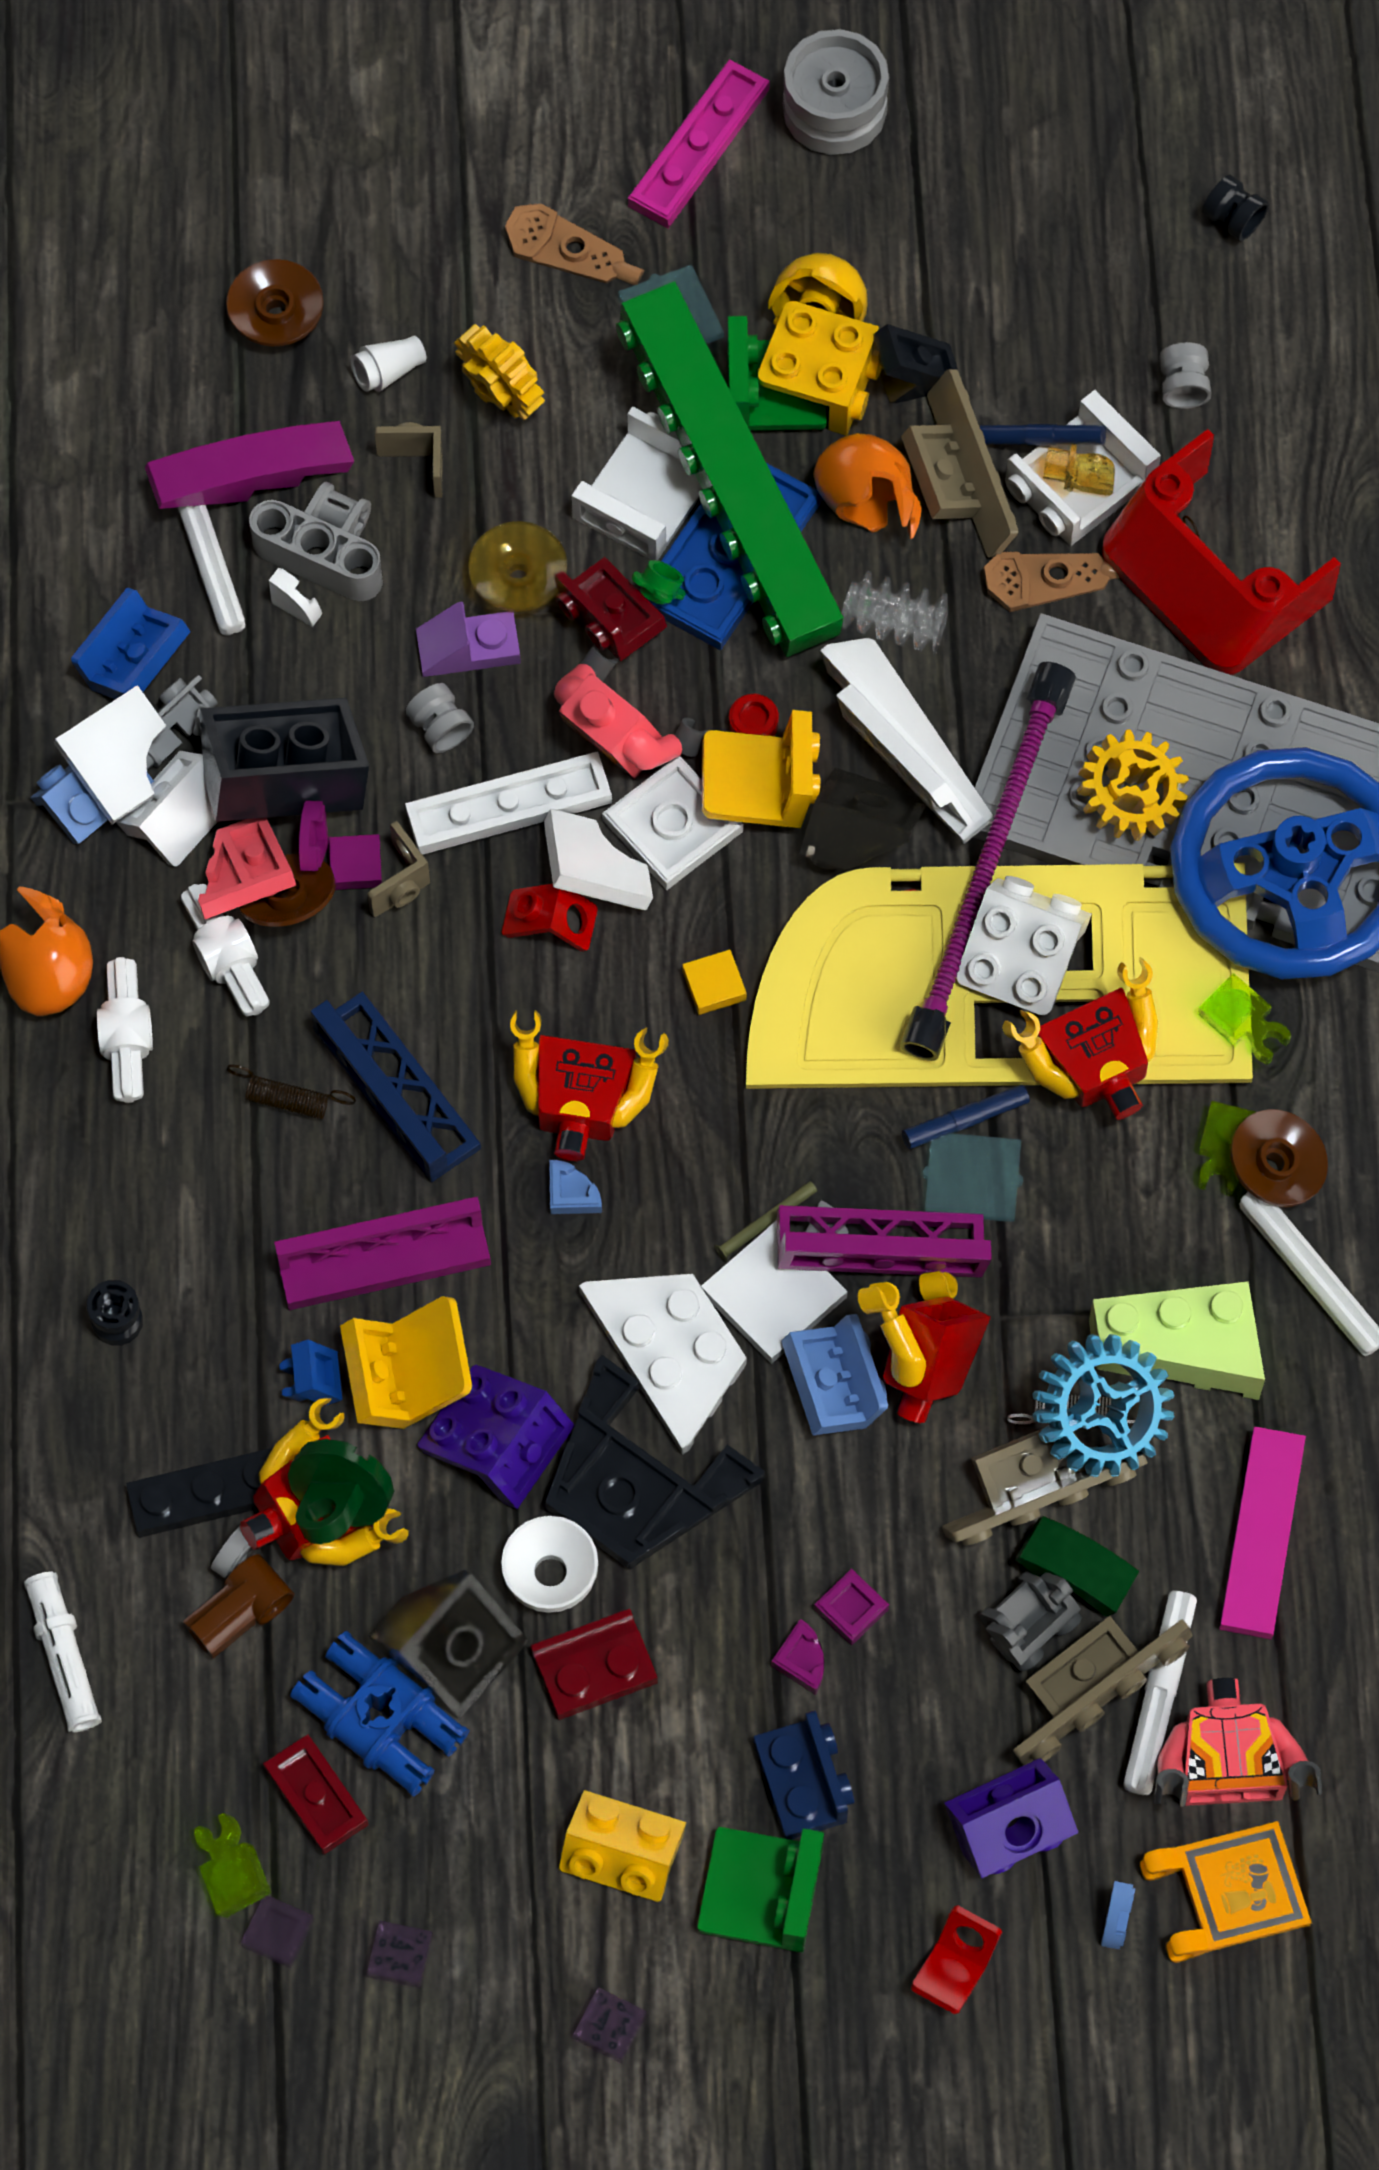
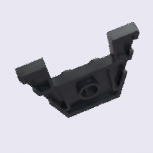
M601 1355L594 1367L592 1380L586 1395H584L569 1442H567L549 1491L546 1509L557 1517H563L577 1523L585 1529L596 1546L628 1569H632L761 1484L765 1478V1471L727 1444L695 1485L687 1482L610 1426L638 1391L639 1381Z

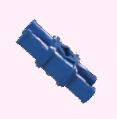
M345 1631L338 1636V1640L341 1642L340 1645L333 1642L325 1657L360 1683L359 1690L353 1697L350 1696L345 1699L321 1680L314 1671L310 1670L303 1676V1679L306 1681L303 1685L298 1681L290 1697L295 1701L297 1700L325 1723L324 1730L327 1731L326 1735L331 1739H339L364 1760L363 1765L368 1769L372 1768L373 1770L377 1768L382 1769L414 1797L422 1790V1787L419 1786L422 1782L426 1786L435 1770L431 1766H427L399 1743L403 1733L407 1729L415 1728L449 1757L457 1750L454 1746L455 1743L461 1746L469 1734V1729L459 1724L434 1703L435 1697L433 1692L429 1688L422 1689L396 1667V1662L392 1658L387 1659L384 1657L380 1660L354 1639L348 1631ZM386 1706H389L390 1718L386 1719L383 1716H378L373 1721L371 1720L370 1709L372 1707L381 1711Z

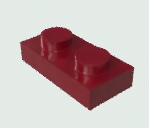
M309 1734L263 1763L266 1772L323 1855L369 1825L367 1818Z

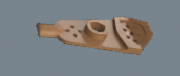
M543 204L515 206L505 224V231L515 258L603 283H608L617 278L637 286L644 273L643 269L624 262L622 250L562 218L556 211ZM571 242H580L584 245V249L579 253H571L566 247Z
M1002 552L987 563L983 571L987 593L1008 612L1103 590L1110 579L1119 578L1115 569L1110 564H1107L1098 553L1020 554V552ZM1054 567H1061L1066 570L1068 575L1064 579L1057 580L1050 576L1049 571Z

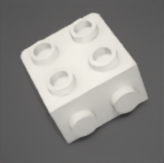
M1006 876L1005 880L997 878L987 887L961 959L960 970L956 977L957 981L963 986L1039 1015H1046L1053 1009L1076 943L1085 933L1092 914L1081 910L1082 904L1071 897L1053 894L1052 898L1033 892L1034 885L1024 879L1014 876Z

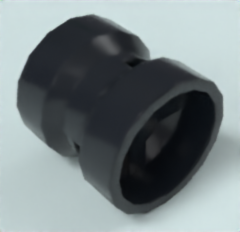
M1230 174L1225 176L1210 192L1203 205L1202 213L1213 222H1223L1227 225L1229 234L1241 242L1250 237L1261 224L1269 209V202L1258 194L1250 195L1244 190L1243 183Z
M120 1280L104 1281L91 1290L87 1298V1312L95 1335L102 1342L111 1346H122L133 1341L143 1327V1315L135 1290L129 1284Z

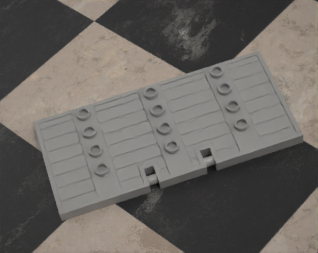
M1040 613L975 789L994 817L1028 721L1030 720L1029 711L1032 705L1026 698L1038 664L1046 661L1066 666L1075 673L1076 679L1063 714L1060 716L1055 714L1053 721L1047 725L1046 733L1043 736L1042 744L1039 747L1035 763L1031 769V774L1027 780V785L1025 786L1003 848L1054 865L1143 864L1144 866H1159L1149 862L1151 855L1167 860V866L1171 865L1170 846L1183 806L1176 808L1179 815L1171 825L1164 822L1165 827L1159 835L1154 836L1146 827V832L1139 841L1134 840L1130 829H1126L1119 839L1115 838V825L1108 823L1099 829L1096 827V824L1101 815L1097 811L1085 814L1083 810L1089 802L1090 796H1082L1077 793L1081 783L1087 780L1078 775L1079 769L1084 762H1090L1086 756L1093 746L1096 745L1102 748L1101 743L1109 734H1112L1120 742V738L1125 730L1131 729L1135 741H1140L1146 732L1152 733L1151 745L1155 747L1167 741L1170 745L1165 755L1169 759L1181 757L1183 760L1175 772L1176 774L1187 775L1189 778L1184 788L1179 790L1188 796V801L1215 770L1257 750L1311 748L1352 761L1379 782V723ZM1107 764L1102 774L1103 787L1107 786L1110 782L1106 771L1109 769ZM1304 778L1265 780L1233 795L1211 819L1201 849V856L1220 843L1276 830L1284 820L1292 816H1307L1315 820L1361 807L1338 789ZM1125 781L1124 784L1121 786V788H1123V787H1125V786H1127V785H1128L1129 787H1131V786H1133V785H1129V784ZM1145 782L1139 785L1137 783L1133 785H1137L1141 789ZM1163 783L1158 784L1156 788L1160 796L1158 800L1159 806L1163 799ZM989 823L973 838L985 841L992 824ZM1338 831L1331 836L1333 844L1341 850H1353L1359 845L1357 837L1349 831ZM1249 855L1240 856L1234 861V863H1245V875H1255L1262 870L1260 862ZM1375 861L1352 867L1338 890L1344 908L1347 934L1355 931L1377 906L1379 900V862ZM1144 878V882L1159 888L1174 887L1173 878ZM1305 889L1297 895L1299 902L1309 909H1318L1326 903L1324 896L1315 889ZM1256 893L1246 894L1247 929L1253 930L1256 919L1274 925L1272 937L1295 944L1294 932L1286 909L1263 900L1264 897ZM1379 950L1372 957L1355 965L1379 972Z

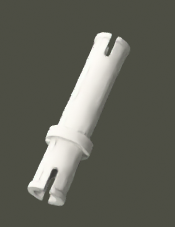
M49 1571L31 1576L24 1581V1586L27 1589L37 1622L33 1630L36 1639L43 1641L54 1683L66 1717L68 1731L81 1732L99 1725L102 1719L98 1714L73 1632L77 1628L75 1617L67 1612L56 1572Z

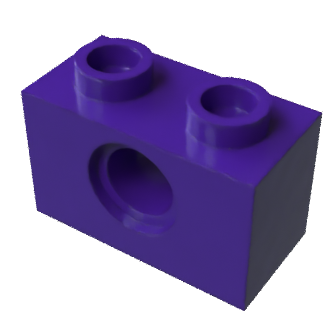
M1041 1758L944 1803L963 1856L981 1878L990 1874L1003 1873L1013 1867L1016 1862L1039 1851L1052 1850L1058 1847L1064 1839L1078 1833L1060 1779ZM1019 1817L1013 1826L1006 1828L1011 1820Z

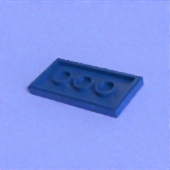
M766 463L799 530L802 532L821 504L822 497L816 489ZM701 503L661 561L674 567L684 577L681 588L686 593L684 599L679 600L675 598L671 603L657 604L649 599L647 600L664 616L666 621L721 651L753 603L749 600L743 588L741 575H744V572L738 560H730L722 546L720 533L723 530L716 516L709 518Z

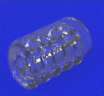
M867 571L859 583L852 581L842 609L844 619L841 628L846 630L856 618L857 632L865 635L875 624L876 638L882 641L894 629L895 644L903 646L910 636L913 635L914 649L920 652L932 640V650L935 656L939 649L949 614L948 594L942 593L936 603L932 605L929 604L928 588H923L916 599L910 598V583L904 582L895 594L891 590L890 577L886 576L879 587L874 588L872 572Z

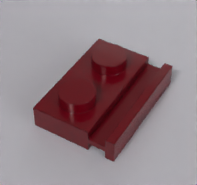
M630 1608L531 1645V1652L538 1665L558 1721L658 1684L657 1674Z

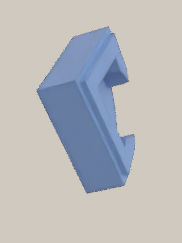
M549 1160L551 1214L602 1213L601 1197L595 1184L572 1164L559 1160Z
M1114 1881L1101 1946L1120 1950V1946L1123 1947L1129 1913L1131 1912L1135 1892L1132 1884Z

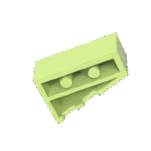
M1249 1282L1093 1299L1089 1318L1091 1335L1099 1336L1103 1344L1109 1334L1120 1336L1122 1346L1128 1340L1136 1341L1140 1344L1139 1355L1150 1352L1156 1356L1155 1365L1151 1370L1159 1368L1166 1370L1169 1375L1167 1379L1195 1384L1194 1388L1210 1391L1211 1388L1243 1393L1245 1398L1260 1399L1265 1377ZM1107 1363L1096 1366L1098 1370L1130 1375L1119 1364Z

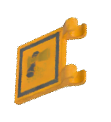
M1278 1821L1179 1847L1152 1850L1147 1852L1143 1860L1140 1861L1142 1875L1147 1881L1160 1879L1182 1870L1200 1929L1175 1933L1170 1937V1941L1166 1943V1950L1171 1962H1182L1210 1951L1310 1926L1312 1923Z

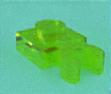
M1235 973L1199 1007L1198 1015L1234 1047L1244 1038H1247L1252 1043L1254 1056L1264 1064L1268 1065L1274 1055L1263 1044L1266 1038H1276L1284 1046H1287L1291 1041L1292 1036L1287 1027L1278 1022H1267L1264 1019L1270 1013L1271 1005Z
M1211 1101L1199 1155L1212 1157V1159L1205 1162L1201 1168L1198 1180L1199 1189L1206 1190L1209 1177L1214 1174H1221L1228 1181L1225 1195L1231 1197L1235 1193L1239 1180L1234 1173L1230 1159L1231 1139L1240 1123L1251 1114L1256 1113V1111Z
M222 1813L218 1815L222 1826V1833L218 1839L214 1840L210 1829L202 1826L195 1828L194 1836L199 1847L209 1851L212 1860L199 1866L216 1914L227 1918L271 1894V1890L254 1845L246 1842L238 1845L241 1836L240 1825L233 1816Z

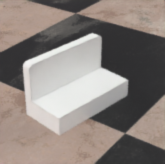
M181 750L155 777L154 782L151 784L155 793L153 798L116 822L127 836L147 840L168 865L175 867L186 858L217 823L205 787L203 755Z

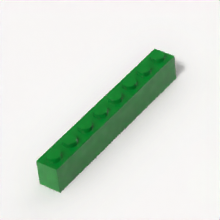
M673 281L622 302L620 321L616 323L618 337L626 351L633 349L640 363L636 366L641 384L646 392L654 391L661 405L657 407V412L664 430L667 434L675 432L680 441L681 448L678 449V455L681 464L688 476L696 475L702 490L699 491V497L702 506L709 518L716 516L723 530L720 533L722 546L730 560L737 559L744 572V575H741V581L745 593L752 603L759 602L766 616L762 618V623L769 641L772 645L780 644L787 658L839 636L844 617L676 282Z

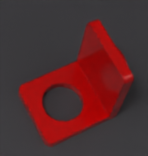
M553 883L514 889L510 894L502 934L507 938L551 932L577 950L586 951L590 946L598 908L596 904L582 895L553 887ZM571 905L576 906L581 914L582 925L578 933H574L567 923V911Z
M958 1905L954 1906L936 1946L914 1979L911 1990L945 2010L958 2014L986 1970L1002 1930ZM967 1926L976 1930L981 1935L984 1945L973 1947L966 1944L958 1936L957 1928Z

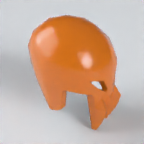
M852 434L842 437L829 445L817 459L813 472L817 491L827 506L840 519L875 533L888 525V502L896 500L901 524L903 527L908 528L909 539L914 538L919 526L922 508L920 501L913 493L911 469L904 455L888 441L870 434Z
M19 886L17 891L39 914L44 923L34 935H30L16 924H9L0 930V968L10 997L23 1012L41 1017L60 1013L76 1003L86 992L93 969L91 944L85 931L64 913L63 904L59 900L40 891Z

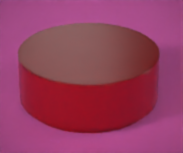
M747 694L738 698L731 706L729 712V728L731 732L772 737L777 733L779 713L775 703L768 697L761 694Z

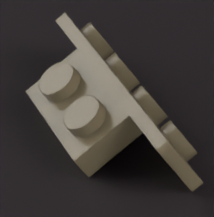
M948 369L927 394L937 425L909 426L901 438L931 518H973L988 558H992L997 554H1001L1018 535L1016 519L1011 512L1001 485L1000 476L995 470L985 443L984 434L978 425L969 401L968 392L964 388L957 369Z
M1042 1429L971 1458L989 1507L942 1526L945 1537L952 1541H962L963 1545H972L993 1535L991 1528L1008 1521L1013 1526L1027 1523L1041 1515L1039 1508L1058 1501L1060 1506L1078 1502L1089 1495L1088 1488L1105 1481L1108 1486L1121 1484L1134 1478L1137 1475L1136 1471L1132 1470L1128 1462L1121 1459L1120 1474L1115 1477L1111 1476L1109 1468L1103 1466L1098 1477L1088 1475L1085 1464L1078 1471H1074L1067 1467L1068 1456L1059 1460L1050 1454L1052 1446L1056 1441L1048 1443L1041 1441L1039 1433ZM1138 1451L1139 1467L1148 1462L1145 1454Z
M1109 1616L1027 1679L1028 1686L1053 1716V1719L1013 1750L1022 1765L1024 1766L1039 1758L1044 1762L1050 1759L1061 1749L1060 1739L1075 1728L1079 1732H1083L1094 1725L1105 1713L1102 1707L1117 1695L1121 1699H1125L1134 1694L1146 1683L1147 1678L1144 1674L1160 1662L1164 1666H1168L1179 1659L1189 1649V1645L1186 1642L1193 1636L1187 1623L1181 1619L1139 1652L1112 1617Z

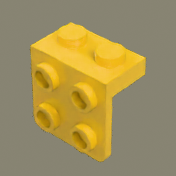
M790 301L785 304L761 363L758 371V382L763 387L829 406V431L847 436L853 420L861 421L866 411L869 392H865L869 378L877 380L882 369L878 359V347L873 335L879 330V326L800 302Z
M792 710L783 737L717 730L706 732L702 741L703 814L709 819L801 828L809 805L817 804L820 794V775L813 774V762L816 763L819 755L820 734L812 732V712Z
M441 1296L392 1324L352 1318L340 1325L357 1423L405 1429L470 1393L472 1388L471 1375L457 1302L454 1298Z

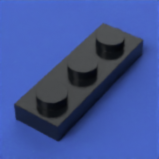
M272 1448L126 1483L139 1538L257 1510L258 1508L254 1503L253 1496L261 1485L259 1472Z

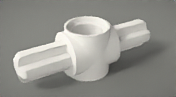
M191 885L188 887V890L181 894V901L197 929L192 943L201 965L211 981L216 980L217 983L227 984L243 1015H259L269 1006L270 1000L253 970L258 956L247 930L239 918L234 919L232 916H224L223 913L204 919L198 899L200 894L206 893L207 885Z
M117 957L115 960L109 961L106 966L108 1001L101 1005V1009H97L98 1040L101 1055L111 1060L113 1097L116 1101L133 1103L135 1100L141 1099L144 1094L142 1059L148 1056L149 1051L153 1050L152 1024L149 1005L138 997L136 962L132 959H125V957Z

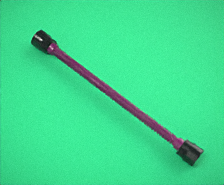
M1047 661L1038 664L1026 698L1032 705L1029 711L1030 720L1008 776V781L1004 787V792L1000 798L996 814L993 817L994 820L989 828L990 831L985 839L984 848L981 850L979 860L969 883V888L965 894L961 910L958 913L959 916L954 924L953 933L950 935L951 939H949L936 979L929 993L930 996L925 998L922 1007L915 1006L913 1008L900 1042V1048L913 1057L927 1061H935L939 1058L951 1024L945 1017L948 1010L947 1001L953 989L957 973L960 970L961 959L984 894L993 879L992 876L997 868L998 859L1001 857L1003 847L1013 824V819L1027 785V780L1031 774L1039 747L1042 744L1043 736L1046 733L1047 725L1053 721L1055 714L1058 716L1063 714L1076 679L1075 673L1061 664Z

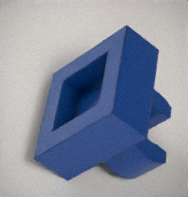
M311 1340L292 1344V1358L283 1360L279 1366L281 1371L291 1375L294 1374L295 1384L282 1389V1396L295 1401L309 1399L314 1402L322 1398H331L332 1400L326 1405L342 1401L338 1351Z

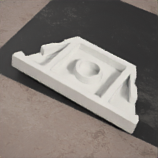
M693 1274L588 1281L579 1285V1293L631 1375L639 1381L641 1391L681 1454L683 1455L688 1452L694 1444V1438L708 1417H712L722 1402V1396L728 1387L734 1384L746 1366L747 1357Z

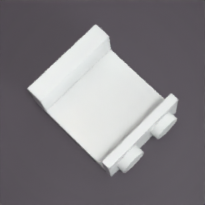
M632 406L628 412V433L592 486L581 481L572 494L573 519L650 560H658L699 500V491L702 490L696 475L688 476L681 464L678 455V449L681 448L676 433L667 434L658 414L653 412L646 414Z

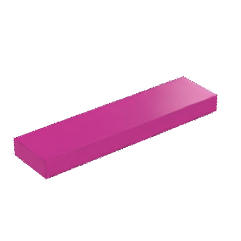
M729 59L628 197V207L669 229L769 91L770 81Z
M1256 1426L1253 1428L1219 1630L1272 1640L1306 1439L1304 1435Z

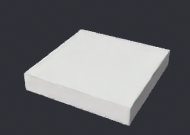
M681 756L670 761L602 813V821L640 862L648 865L649 872L666 890L743 832L742 822L709 819L703 814L702 779Z
M777 1220L701 1286L711 1303L771 1364L785 1353L781 1342L784 1337L790 1332L812 1329L847 1298L848 1292L828 1271L778 1269Z

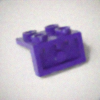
M473 1365L470 1369L472 1381L470 1393L442 1408L419 1441L418 1447L424 1454L478 1475L503 1504L518 1509L575 1425L547 1391L480 1365Z

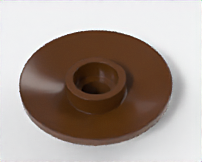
M282 259L264 260L247 267L234 279L227 295V311L234 328L249 341L264 346L289 345L307 336L318 324L324 305L322 289L316 277L305 267ZM276 307L285 310L278 314L268 313L271 309Z
M287 854L285 857L293 872L296 886L280 891L273 896L264 897L238 907L239 911L247 920L262 926L281 927L302 922L321 911L331 900L336 887L331 867L323 861L318 871H300L299 854Z
M1277 1109L1258 1111L1242 1121L1232 1136L1230 1159L1234 1173L1242 1186L1257 1199L1273 1206L1293 1207L1307 1202L1322 1188L1328 1172L1326 1149L1317 1132L1302 1118L1290 1112ZM1267 1159L1273 1160L1276 1163L1278 1170L1272 1168L1267 1162Z

